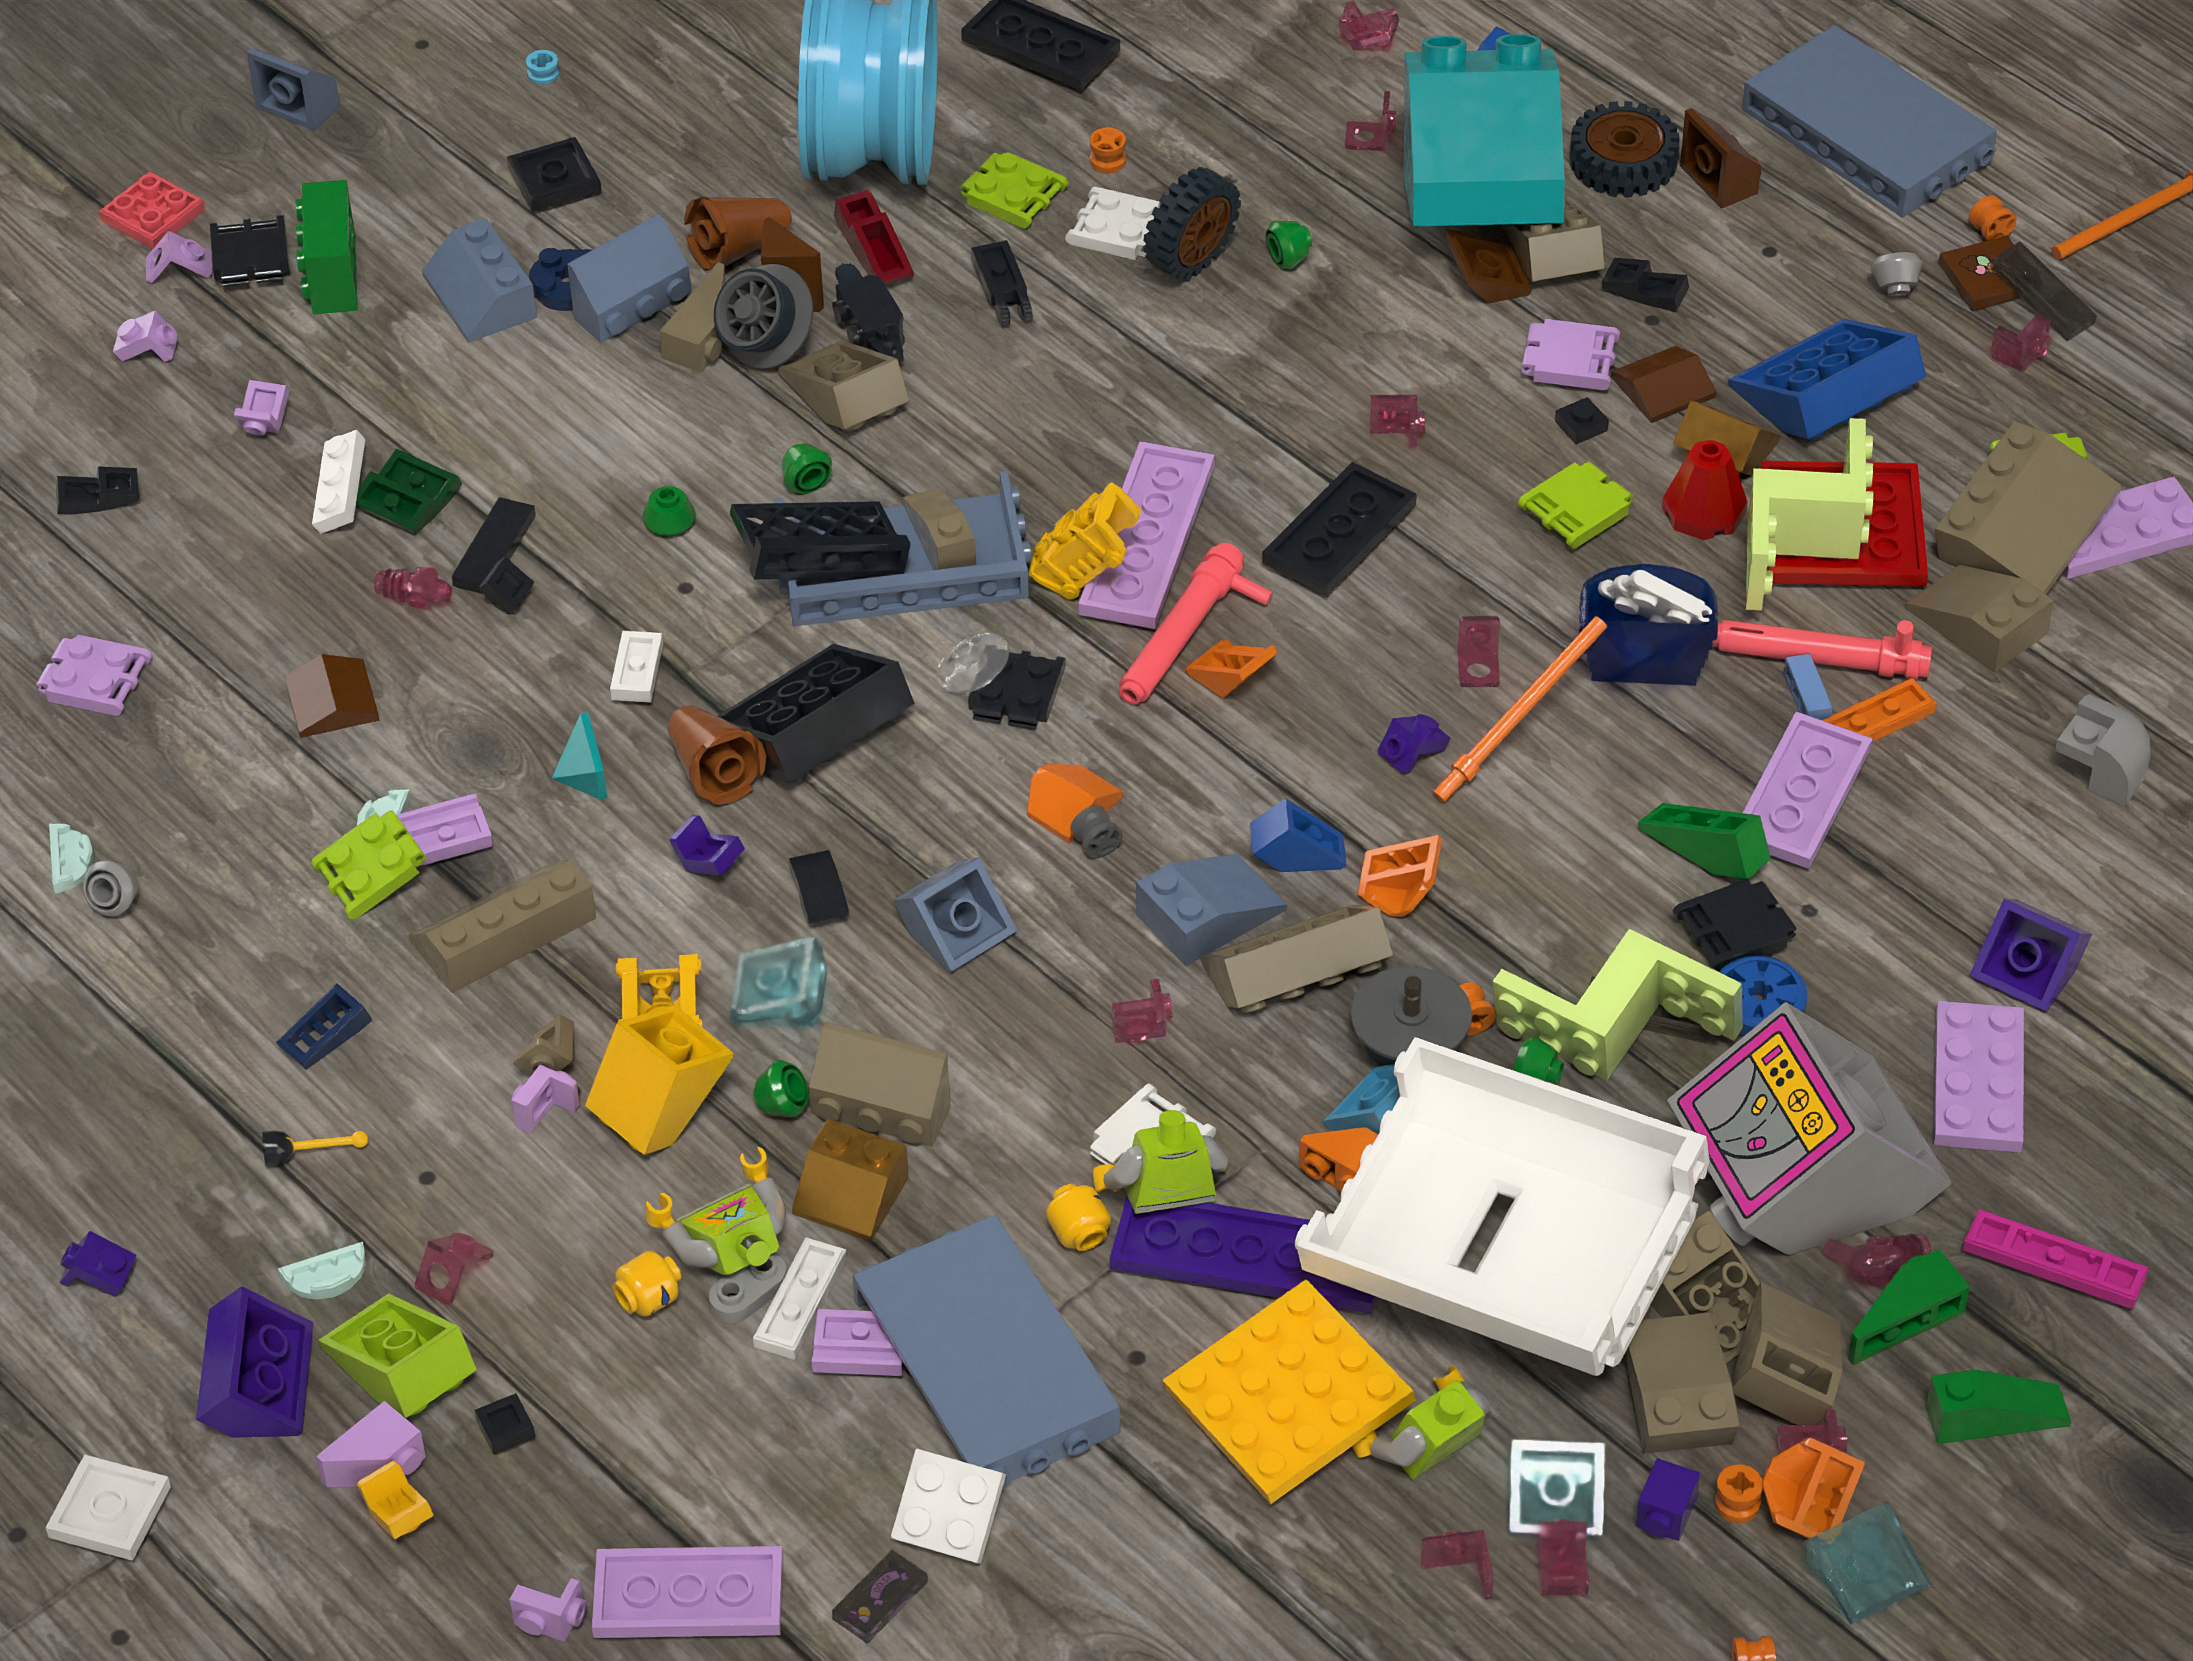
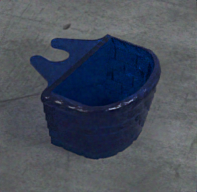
M1640 563L1607 568L1587 579L1582 585L1583 588L1579 598L1581 600L1579 603V611L1581 612L1579 614V633L1595 616L1599 617L1607 625L1604 632L1584 652V654H1587L1591 681L1696 686L1697 677H1700L1701 668H1704L1705 659H1708L1713 641L1718 638L1717 595L1704 578L1674 566ZM1644 570L1704 601V605L1712 610V614L1703 616L1704 618H1709V621L1701 624L1648 622L1649 619L1639 614H1628L1618 610L1614 606V601L1599 593L1598 586L1604 580L1614 581L1618 576H1631L1634 571Z

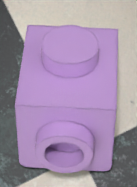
M152 311L135 320L129 319L119 327L113 353L123 362L152 349L164 362H167L173 358L178 334L171 324L167 323L156 311Z
M249 380L242 409L235 408L233 416L243 427V430L250 434L263 436L266 432L279 433L290 390L286 385Z
M539 1065L526 1083L520 1084L513 1093L511 1105L513 1107L516 1127L531 1133L553 1104L575 1112L580 1106L577 1082L563 1071H554Z
M573 1578L570 1579L560 1598L517 1584L509 1599L514 1625L528 1634H543L564 1642L572 1627H578L581 1624L587 1609V1601L583 1599L581 1581Z

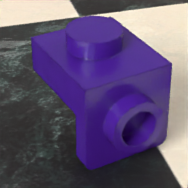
M1419 714L1411 717L1393 718L1378 748V754L1401 773H1409L1419 754L1443 752L1451 738L1438 728L1439 724L1437 721L1427 715Z
M692 815L670 838V843L687 872L721 875L732 867L733 861L745 850L738 836L709 833L701 816Z
M89 1231L79 1244L72 1241L66 1249L60 1265L66 1268L60 1283L68 1287L73 1279L77 1277L116 1297L125 1283L136 1254Z

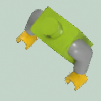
M1167 1110L1160 1114L1158 1127L1140 1129L1135 1133L1132 1147L1127 1149L1116 1165H1100L1092 1170L1094 1186L1097 1192L1104 1189L1120 1192L1121 1188H1124L1135 1214L1216 1201L1212 1174L1227 1171L1228 1157L1211 1136L1201 1135L1196 1123L1191 1121L1185 1122V1115L1180 1111Z
M757 1147L760 1162L757 1164H748L743 1153L740 1156L743 1175L747 1179L755 1181L756 1184L753 1187L747 1184L677 1218L676 1222L672 1219V1199L665 1193L659 1194L658 1202L662 1210L654 1209L646 1201L645 1217L647 1223L652 1227L664 1229L662 1235L686 1265L708 1267L722 1275H730L750 1264L753 1266L763 1265L769 1259L770 1254L777 1252L779 1249L776 1235L782 1231L786 1211L773 1178H767L769 1168L766 1152L762 1148Z
M1451 1365L1448 1367L1450 1373L1441 1378L1436 1376L1433 1378L1439 1391L1410 1410L1391 1438L1377 1437L1374 1430L1353 1445V1450L1358 1458L1372 1454L1375 1458L1402 1466L1409 1477L1415 1481L1480 1437L1485 1416L1490 1410V1400L1483 1391L1466 1382L1455 1365Z

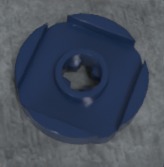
M556 248L542 250L539 253V260L533 264L529 272V280L533 284L534 298L537 296L542 299V305L549 309L558 311L573 310L570 281L562 282V279L569 278L568 263L592 250H558Z

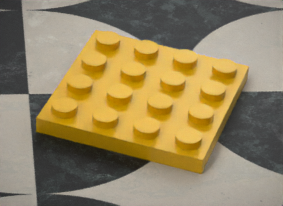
M1307 1279L1163 1379L1166 1391L1270 1505L1416 1401L1414 1391Z

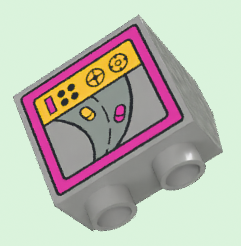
M1787 1002L1782 1004L1667 1099L1684 1129L1707 1137L1710 1161L1706 1177L1702 1180L1707 1181L1712 1177L1722 1193V1196L1711 1204V1211L1722 1229L1741 1246L1747 1245L1756 1237L1779 1251L1792 1255L1913 1216L1952 1184L1873 1055Z

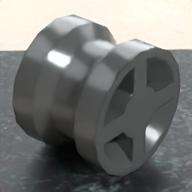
M1091 806L1084 809L1073 819L1070 826L1073 836L1077 841L1082 842L1083 849L1092 858H1101L1110 854L1116 849L1122 839L1121 830L1115 823L1110 822V816L1101 806Z

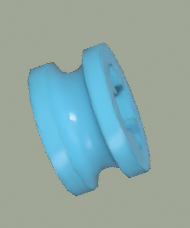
M538 50L529 54L526 58L529 80L543 85L554 82L560 74L557 55L549 50Z

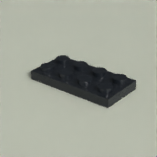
M990 0L961 29L962 41L1079 90H1082L1120 52V39L1026 0Z
M1351 462L1262 551V563L1327 596L1416 506L1417 494Z

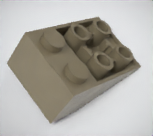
M1565 197L1564 223L1501 224L1525 276L1532 282L1605 269L1601 225Z
M1710 1210L1694 1220L1650 1306L1663 1318L1710 1312L1725 1363L1739 1355L1760 1282Z
M1761 1282L1757 1288L1731 1380L1733 1393L1809 1431L1834 1404L1843 1370L1841 1320Z

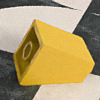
M675 1005L617 1022L585 1107L598 1116L603 1124L611 1127L628 1141L633 1149L641 1152L643 1155L667 1148L675 1143L732 1060L734 1053Z

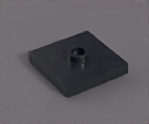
M576 137L507 157L508 168L532 211L602 191L601 181Z

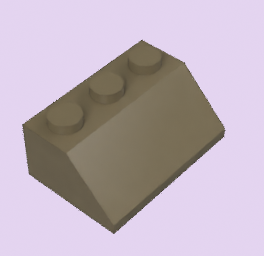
M825 1022L809 1085L811 1114L820 1116L825 1120L831 1119L858 1126L869 1132H880L895 1136L909 1143L933 1146L950 1110L948 1055L939 1051Z

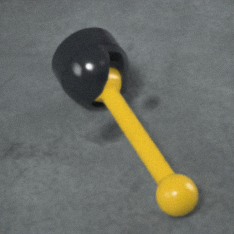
M283 1131L262 1132L265 1166L286 1163L292 1157L294 1150L343 1145L363 1148L368 1143V1136L363 1131H356L352 1136L295 1142Z

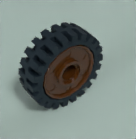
M1617 101L1609 102V108L1600 104L1595 106V112L1591 109L1584 112V117L1580 116L1576 120V124L1573 125L1570 140V166L1572 171L1575 170V176L1578 180L1583 179V184L1588 188L1595 184V191L1601 194L1605 189H1608L1609 196L1617 197L1618 191L1623 192L1624 197H1632L1633 191H1636L1639 196L1647 195L1648 188L1655 192L1660 189V184L1665 186L1669 183L1670 177L1673 178L1679 158V133H1677L1675 123L1670 124V118L1666 114L1660 116V110L1654 107L1648 112L1646 104L1639 103L1637 108L1632 107L1631 101H1624V107H1619Z
M1198 167L1197 170L1194 168L1189 170L1188 175L1182 174L1178 177V184L1173 182L1168 187L1169 194H1163L1159 199L1162 204L1159 208L1155 207L1151 215L1154 216V219L1148 221L1146 229L1149 232L1144 234L1143 241L1146 244L1143 246V251L1146 253V259L1158 269L1177 280L1191 279L1192 275L1196 277L1201 273L1202 267L1206 269L1211 265V258L1216 259L1220 255L1219 248L1221 245L1225 247L1229 239L1226 237L1228 234L1233 233L1236 226L1232 223L1238 220L1240 214L1237 211L1241 207V200L1238 199L1240 192L1237 190V187L1221 175L1204 167Z

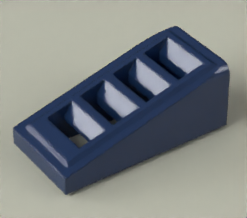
M336 983L276 1041V1044L307 1070L360 1032L372 1021V1018L361 1003ZM343 1010L346 1014L342 1018L336 1015ZM330 1020L334 1025L328 1029L323 1023ZM316 1030L322 1037L317 1041L309 1033ZM301 1039L311 1047L305 1053L295 1045Z

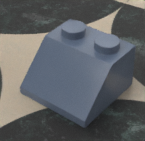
M253 48L246 52L256 108L316 131L340 107L336 78L274 54Z
M979 857L958 860L893 900L912 938L947 972L954 971L1018 931Z

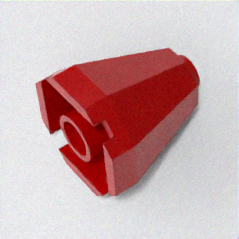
M1713 440L1694 444L1664 494L1662 509L1665 515L1669 514L1672 528L1675 531L1701 540L1712 539L1715 532L1723 530L1724 535L1733 534L1746 515L1748 500L1729 450L1725 444Z

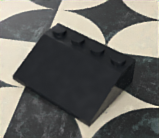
M833 643L722 712L717 717L751 732L763 744L766 753V764L763 773L767 777L786 783H795L804 779L808 775V771L820 763H826L837 758L840 754L839 751L845 747L867 739L871 735V731L883 723H890L900 718L902 711L915 704L898 661Z

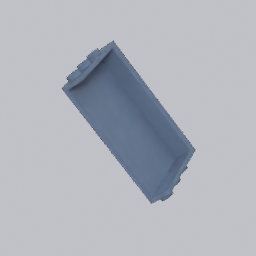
M1837 25L1832 26L1823 33L1817 34L1812 40L1790 51L1785 57L1774 64L1766 66L1760 73L1744 83L1742 110L1901 218H1904L1929 200L1936 199L1944 190L1956 182L1963 181L1967 175L1979 167L1987 165L1995 155L1997 130Z
M1008 471L1000 472L1001 494L952 500L963 512L975 537L976 565L933 570L905 507L883 508L897 535H907L911 543L904 574L881 577L778 579L780 595L788 594L793 626L1029 598L1027 565L1031 563V550L1029 541L1021 540V537H1026L1025 520L1023 513L1016 514V510L1020 509L1018 486H1010ZM775 498V503H783V499ZM824 516V517H823V518H825V519H827V520H830V521H832V522H834V523H836V522L838 521V520H836V519H834V518H832V517H830V516ZM859 516L871 522L875 520L873 516ZM789 519L795 523L800 522L798 519ZM811 525L808 527L822 535L825 533V531ZM850 525L845 526V528H848L859 534L862 532L861 530L856 529ZM774 526L771 528L783 535L788 533Z
M996 1214L958 1231H949L939 1239L920 1247L909 1248L901 1255L879 1264L869 1265L861 1272L853 1274L855 1303L858 1307L866 1304L869 1305L963 1461L1006 1474L1003 1487L1008 1482L1028 1473H1038L1049 1464L1069 1455H1079L1090 1446L1120 1433V1407Z

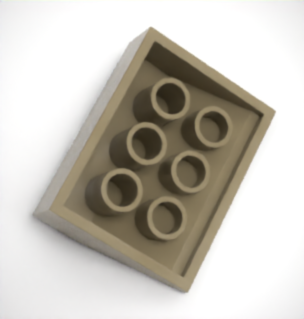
M2014 421L1936 526L1935 534L1939 560L1955 566L1960 564L2023 578L2047 594L2122 490L2121 484L2051 434Z

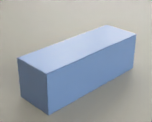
M1811 654L1786 657L1784 676L1799 713L1819 720L1830 717L1832 715V705Z

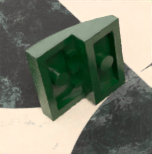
M395 449L378 474L370 471L358 488L355 507L412 533H416L431 522L449 503L461 487L462 482L459 476Z

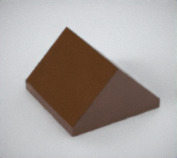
M768 217L764 220L761 264L783 265L797 272L804 279L810 290L813 312H820L824 309L820 252Z

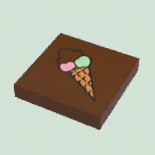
M2008 235L1940 253V266L1972 311L2040 293L2041 281Z

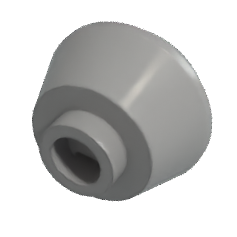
M1890 253L1877 257L1871 265V271L1880 289L1888 291L1889 296H1903L1910 294V288L1917 285L1923 262L1914 253Z
M102 860L91 865L86 871L83 879V891L87 902L96 912L105 916H117L130 907L138 892V880L135 873L128 866L114 861Z

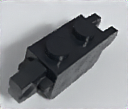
M842 263V265L836 267L835 277L839 284L836 285L837 301L832 303L837 322L845 324L850 343L897 358L899 363L904 361L902 348L905 343L903 313L881 277L871 274L863 277L860 271L857 270V267L851 263Z

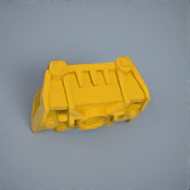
M1110 482L1100 494L1093 493L1077 510L1071 509L1055 523L1056 527L1050 533H1044L1034 548L1028 575L1039 584L1062 595L1065 599L1073 601L1080 595L1084 585L1108 567L1117 568L1123 563L1127 549L1124 546L1125 543L1117 534L1124 528L1130 529L1137 524L1141 508L1122 488Z
M698 954L679 955L680 970L678 968L644 970V972H640L637 957L618 958L616 975H619V980L622 979V1019H618V1022L675 1005L703 1028L702 1019H700L699 1014L696 1015L695 975H699V970H702L701 958H699ZM680 981V997L673 1003L672 997L669 994L672 992L674 982ZM641 983H649L652 992L655 994L651 1000V1005L641 997Z

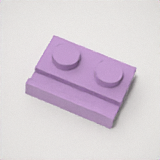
M476 793L397 815L427 857L419 866L493 846L492 835L481 806H479Z
M817 1310L813 1344L814 1351L811 1361L812 1372L902 1376L903 1361L872 1311Z

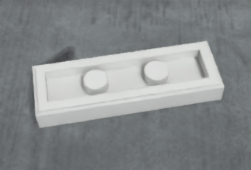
M805 1237L753 1337L754 1348L793 1360L796 1359L817 1318V1310L823 1307L847 1259L846 1249Z

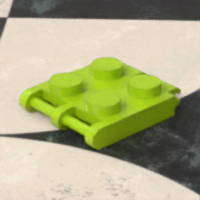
M993 153L979 167V170L982 171H975L960 186L963 189L960 194L967 198L968 205L1022 229H1026L1032 223L1031 218L1040 209L1045 210L1050 205V199L1058 191H1064L1069 186V182L1063 175L1012 153ZM1048 187H1051L1045 194H1043V192ZM1031 205V209L1025 213L1024 211Z
M1574 462L1522 495L1518 501V506L1524 511H1532L1542 519L1544 527L1548 530L1555 529L1567 539V545L1576 549L1626 517L1629 506L1633 503L1630 498H1633L1634 495L1616 481H1606L1605 479H1608L1609 476L1591 462H1586L1581 466Z
M390 810L381 817L375 812L312 859L311 865L317 872L323 873L329 882V891L332 895L339 896L346 906L344 909L345 914L349 919L354 920L418 875L420 872L416 867L422 864L427 857L393 810ZM331 865L333 866V868H334L335 871L337 872V874H338L337 877H335L334 874H333V873L331 872V870L329 869V867H330ZM349 889L355 900L352 901L345 891Z

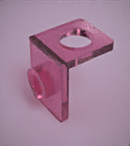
M1390 91L1384 92L1382 123L1347 122L1346 149L1387 151L1388 132L1395 133L1396 111L1389 110ZM1359 131H1368L1374 135V138L1369 141H1360L1354 135Z
M1462 616L1459 618L1457 655L1459 685L1461 687H1498L1500 685L1498 660L1500 618L1498 616ZM1474 664H1483L1490 669V673L1484 677H1475L1469 674L1467 669Z
M452 1233L451 1236L428 1241L414 1284L415 1288L445 1304H450L454 1301L465 1265L492 1258L494 1250L478 1243L473 1237L462 1233ZM436 1263L445 1266L449 1274L448 1284L443 1289L437 1288L430 1279V1270Z
M1484 1530L1463 1533L1450 1531L1439 1536L1424 1537L1422 1539L1420 1561L1423 1569L1476 1563L1484 1599H1492L1493 1570Z

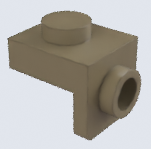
M560 1014L533 1034V1042L514 1055L513 1065L531 1075L539 1065L554 1071L562 1070L572 1062L574 1022Z

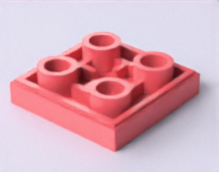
M148 172L127 190L116 196L99 211L102 222L153 249L168 230L177 233L205 210L203 199L152 172Z

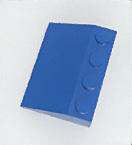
M1843 319L1728 379V382L1734 391L1784 433L1802 437L1803 440H1813L1823 436L1824 431L1836 424L1849 422L1850 418H1854V415L1860 411L1880 406L1884 402L1883 399L1894 393L1910 390L1913 387V383L1926 377L1916 334Z

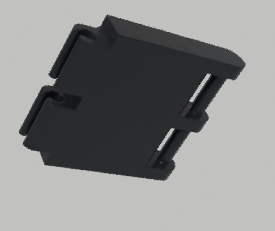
M277 215L275 220L251 222V219H243L241 224L224 226L210 223L212 265L215 281L222 280L223 287L249 284V277L253 276L256 277V283L283 280L282 273L290 272L284 215Z
M987 645L968 697L969 710H973L972 713H974L973 719L1001 724L1005 715L1010 719L1008 725L1035 730L1039 721L1047 723L1065 671L1066 658L1057 656L1056 660L1045 657L1031 656L1030 651L1022 650L1021 654L996 650V646Z
M1748 879L1679 903L1673 909L1675 917L1678 920H1683L1692 932L1691 940L1696 946H1701L1710 958L1709 966L1711 969L1720 972L1727 964L1739 958L1766 956L1787 948L1788 940L1796 936L1794 931L1797 930L1782 907L1777 908L1778 901L1763 881L1751 885Z

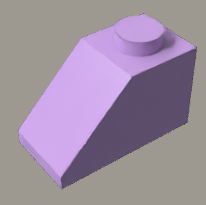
M385 1401L316 1456L321 1482L327 1488L358 1487V1481L393 1460L400 1464L404 1475H409L426 1458L421 1431Z

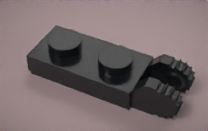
M1008 241L972 247V261L989 302L995 308L1000 326L1010 325L1011 316L1006 303L1017 301L1019 313L1023 321L1032 320L1033 312L1027 295V286Z

